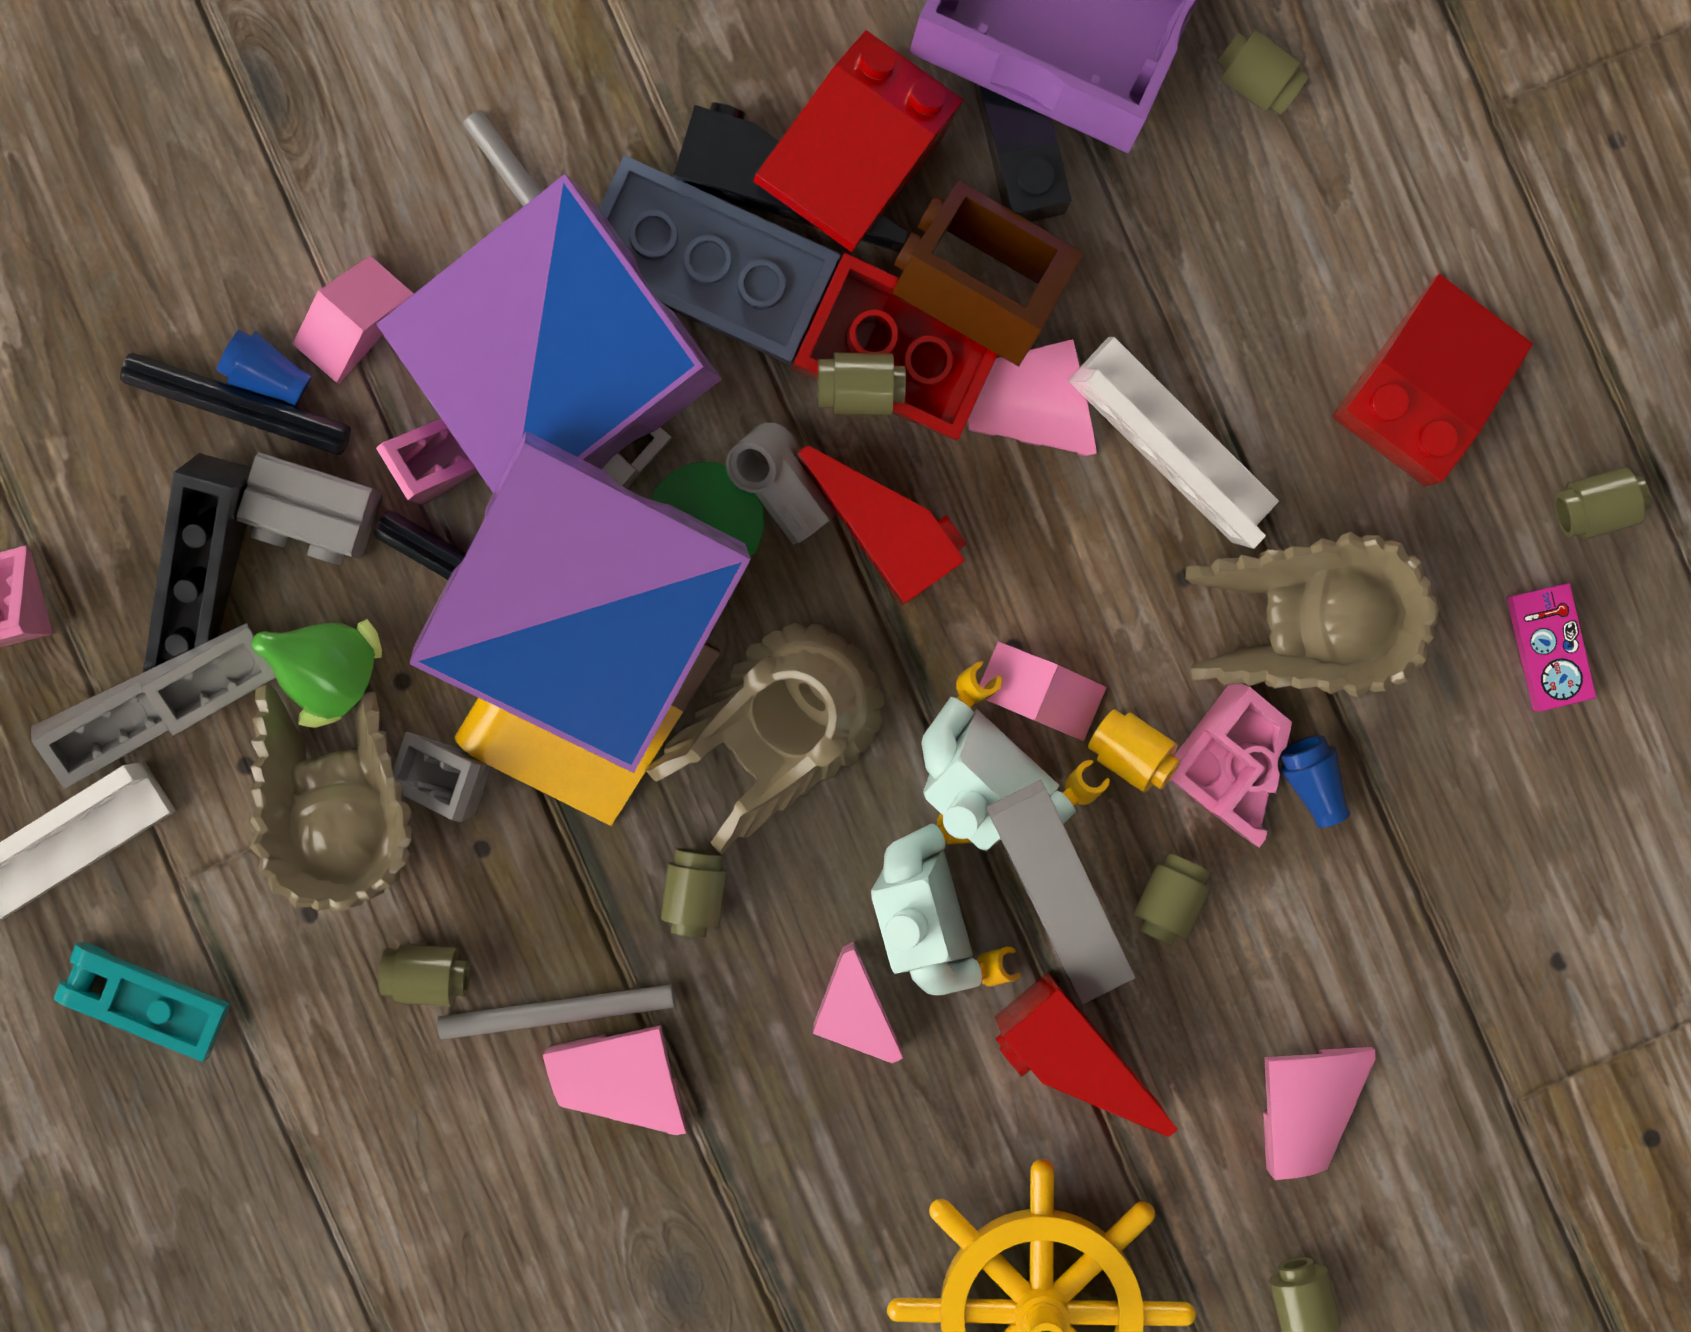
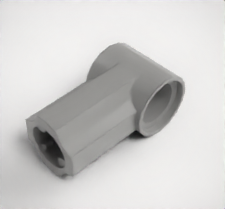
M763 423L756 426L729 451L726 459V471L731 481L739 489L756 494L794 545L814 534L837 513L796 459L797 445L792 434L785 427L776 423ZM755 450L761 452L766 457L769 466L758 459Z

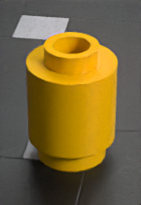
M1113 709L1104 718L1088 745L1090 750L1098 754L1097 761L1143 793H1146L1153 785L1162 790L1181 763V760L1174 756L1178 746L1176 742L1131 712L1123 715L1116 709Z

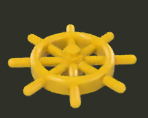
M1038 1159L1031 1166L1030 1209L1015 1211L998 1217L979 1230H976L949 1201L945 1199L933 1201L929 1208L931 1218L961 1247L947 1270L941 1298H894L887 1306V1314L895 1322L941 1323L942 1332H968L966 1323L1010 1324L1003 1332H1077L1071 1325H1115L1114 1332H1143L1144 1326H1189L1196 1318V1310L1188 1302L1142 1301L1135 1273L1122 1251L1152 1223L1155 1218L1154 1207L1145 1201L1136 1203L1105 1233L1093 1223L1077 1215L1054 1209V1166L1047 1159ZM1030 1242V1280L1027 1281L1000 1252L1014 1245ZM1054 1242L1063 1243L1082 1251L1084 1254L1053 1282ZM982 1269L1011 1299H967L975 1277ZM1102 1270L1110 1279L1117 1297V1301L1072 1300Z

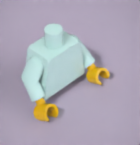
M979 661L958 676L956 680L958 697H950L923 735L922 749L926 770L929 773L923 793L926 800L943 815L944 828L950 835L959 839H969L979 849L987 851L1001 840L986 809L987 806L1042 780L1064 824L1076 813L1074 806L1077 803L1081 805L1092 803L1106 790L1110 779L1107 778L1096 788L1085 784L1082 773L1094 763L1092 760H1086L1068 776L1065 782V791L1063 793L1056 791L1060 786L978 709L974 712L972 711L971 707L974 704L982 702L995 694L1002 685L1000 674L991 679L984 688L977 683L976 672L983 664V661Z
M941 813L937 819V826L929 824L894 841L888 846L884 854L883 870L871 890L873 905L891 969L894 974L910 972L912 980L923 991L931 995H945L980 986L981 982L987 987H993L1017 981L1020 979L1021 973L1007 974L1002 962L1004 955L1016 952L1013 947H1003L983 952L978 956L977 960L972 958L971 945L944 849L946 844L973 842L969 839H959L950 835L944 828L943 815Z

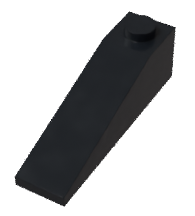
M974 83L1002 205L1030 222L1065 214L1072 200L1051 118Z
M716 102L711 103L710 109L695 105L674 172L675 179L719 199L817 228L753 182L756 173L779 141L753 122L744 120L746 114L740 109ZM882 214L861 242L900 253L907 241L908 232Z
M198 453L173 472L143 672L218 637L247 524L237 521V513L244 490L248 486L247 481L252 467Z

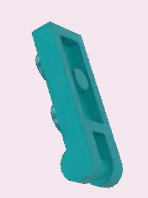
M76 942L69 961L74 965L68 979L61 980L53 998L56 1002L198 1061L204 1062L209 1059L231 1003L110 955L108 951L96 945ZM96 974L108 979L102 995L95 993L90 988Z

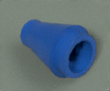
M240 329L234 334L227 345L216 370L228 377L227 384L285 401L294 407L301 400L312 378L310 374L298 368L257 332H254L251 336Z
M1323 735L1306 737L1288 745L1280 754L1284 763L1280 771L1312 814L1317 827H1330L1347 819L1350 816V811L1345 801L1336 747L1328 746Z

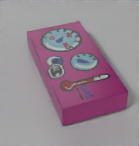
M1570 583L1506 597L1532 710L1540 712L1595 699L1596 693Z

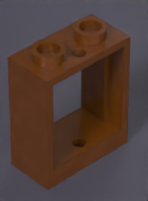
M958 180L946 200L936 195L932 199L918 224V228L926 232L921 238L912 232L894 263L895 266L904 271L892 293L1019 367L1045 325L1084 252ZM946 231L1037 283L1025 307L934 255L933 253Z

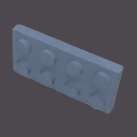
M624 155L599 209L635 257L640 273L650 290L673 312L786 364L792 365L837 268L841 254Z

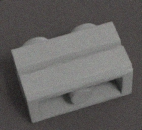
M258 452L247 481L248 486L244 490L237 513V521L253 526L250 537L284 548L288 537L310 544L308 556L342 566L345 555L361 559L372 530V523L375 520L380 505L382 491Z

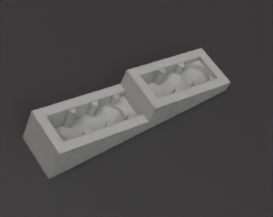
M246 623L31 726V742L60 784L66 789L168 730L174 736L271 681L276 676L268 663L254 652L251 643L255 635Z
M1042 780L987 806L986 809L1020 881L1082 1005L1135 979Z

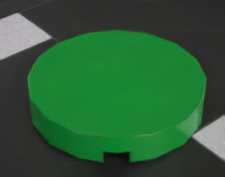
M717 462L689 463L670 472L654 490L651 500L669 504L745 543L750 558L757 552L765 530L764 507L755 493L741 490L731 481L725 465Z

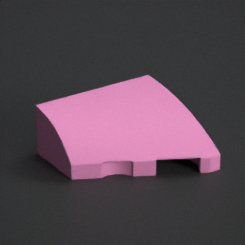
M1073 339L1029 350L1019 367L1003 357L996 358L968 418V430L990 436L999 435L1013 438L1022 443L1035 446L1044 445L1071 451L1085 457L1096 454L1097 450L1087 399L1068 382L1080 368Z
M1228 684L1174 755L1181 760V763L1170 781L1239 835L1260 848L1267 836V830L1262 829V823L1269 793L1276 794L1280 778L1278 758L1287 747L1292 721L1250 686Z
M661 1025L606 1037V1034L552 1045L548 1046L543 1053L548 1078L559 1106L673 1135L685 1134L687 1132L676 1078L673 1079Z
M1373 1047L1319 1050V1054L1264 1057L1267 1111H1263L1266 1170L1274 1180L1310 1176L1328 1169L1376 1060Z

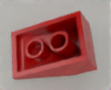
M865 30L832 68L760 167L753 182L853 252L940 144L964 99L872 33Z
M844 252L790 369L817 381L818 359H833L834 353L893 354L894 366H905L906 389L905 402L893 403L892 414L958 441L998 354L893 294L892 292L899 280L898 277Z
M1438 273L1331 417L1423 486L1443 482L1483 428L1533 343Z
M809 445L798 452L800 463L836 511L841 521L901 605L907 603L965 561L959 550L967 544L946 515L937 521L930 510Z
M1049 972L1044 974L995 1016L1001 1032L995 1038L1001 1046L999 1050L1022 1077L1031 1070L1044 1085L1164 1136L1170 1137L1178 1130L1158 1100Z

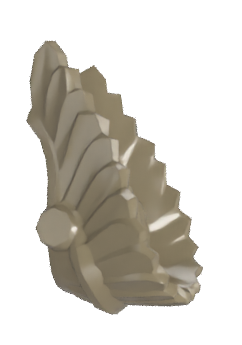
M1352 532L1341 535L1337 542L1321 538L1310 547L1292 546L1284 551L1266 550L1261 552L1258 557L1241 554L1239 558L1216 559L1211 566H1186L1185 579L1191 584L1232 590L1236 594H1267L1266 621L1271 630L1269 636L1270 645L1239 648L1236 652L1194 663L1190 668L1192 680L1217 678L1223 685L1246 683L1247 686L1265 682L1268 687H1273L1274 689L1292 686L1297 689L1318 687L1329 694L1344 689L1349 695L1359 698L1368 690L1374 693L1387 691L1392 684L1400 685L1409 681L1412 670L1420 668L1427 660L1428 646L1434 639V626L1437 624L1439 608L1436 597L1432 595V584L1424 575L1422 562L1415 555L1409 556L1402 543L1393 540L1384 541L1379 535H1365L1360 538Z
M793 623L783 627L782 631L773 630L770 634L763 637L761 643L750 644L746 650V660L733 665L730 679L714 691L711 699L699 706V709L695 712V719L682 726L681 731L665 744L664 755L655 760L645 770L657 782L690 763H697L721 743H724L728 749L733 751L737 763L743 767L744 771L750 773L757 782L734 804V810L711 841L712 846L722 855L738 837L745 838L751 836L760 826L769 822L777 810L784 811L790 807L800 795L807 794L820 780L835 778L840 766L850 767L856 764L859 754L865 752L870 744L874 742V733L879 731L883 723L880 708L884 705V694L877 685L876 673L869 667V661L863 650L853 643H848L841 635L830 633L822 625L811 624L806 628Z
M368 683L363 697L355 704L357 747L347 751L339 750L327 753L317 759H307L303 735L296 729L277 691L268 685L255 689V701L259 712L252 718L256 738L251 743L259 758L250 766L255 780L251 792L256 804V809L250 818V822L256 829L257 834L252 839L249 848L261 858L259 861V874L268 878V885L273 894L288 897L289 904L294 907H311L317 911L326 909L346 911L384 893L385 888L390 887L399 880L400 870L407 863L411 853L408 846L412 840L411 833L413 827L410 825L411 809L408 804L403 802L402 785L394 776L392 757L388 754L387 732L382 731L375 691L369 688Z

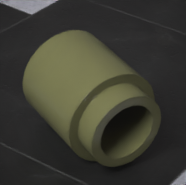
M1257 29L1252 32L1249 38L1238 32L1217 61L1218 64L1226 69L1219 80L1262 111L1266 112L1270 108L1280 116L1310 76L1299 68L1300 60Z
M834 353L833 359H818V408H833V415H892L893 403L905 402V366H894L893 354Z
M1621 467L1567 484L1566 490L1557 492L1554 495V510L1564 535L1568 538L1580 536L1585 540L1641 524L1644 521L1645 510L1651 506V496L1646 481L1641 475L1634 476L1627 467Z
M676 848L674 862H668L661 911V920L672 923L671 933L688 937H706L707 928L719 927L727 873L726 869L721 868L723 855L720 853Z
M1168 853L1163 865L1156 864L1133 915L1143 920L1139 931L1172 946L1176 936L1188 940L1211 888L1206 886L1211 872L1186 859Z
M401 943L398 949L385 948L379 968V993L382 996H392L395 1003L453 1007L457 996H466L470 980V963L468 960H461L460 950L456 947Z
M1308 1257L1293 1258L1279 1264V1271L1270 1277L1269 1283L1281 1331L1337 1332L1341 1326V1321L1328 1269L1323 1265L1314 1264L1313 1260Z

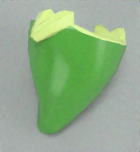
M368 619L359 622L357 629L343 623H322L284 633L263 631L257 633L251 643L254 652L261 656L274 671L279 686L286 695L303 709L299 713L298 725L312 728L324 726L342 719L341 716L345 715L363 697L373 670L374 658L382 657L378 633Z

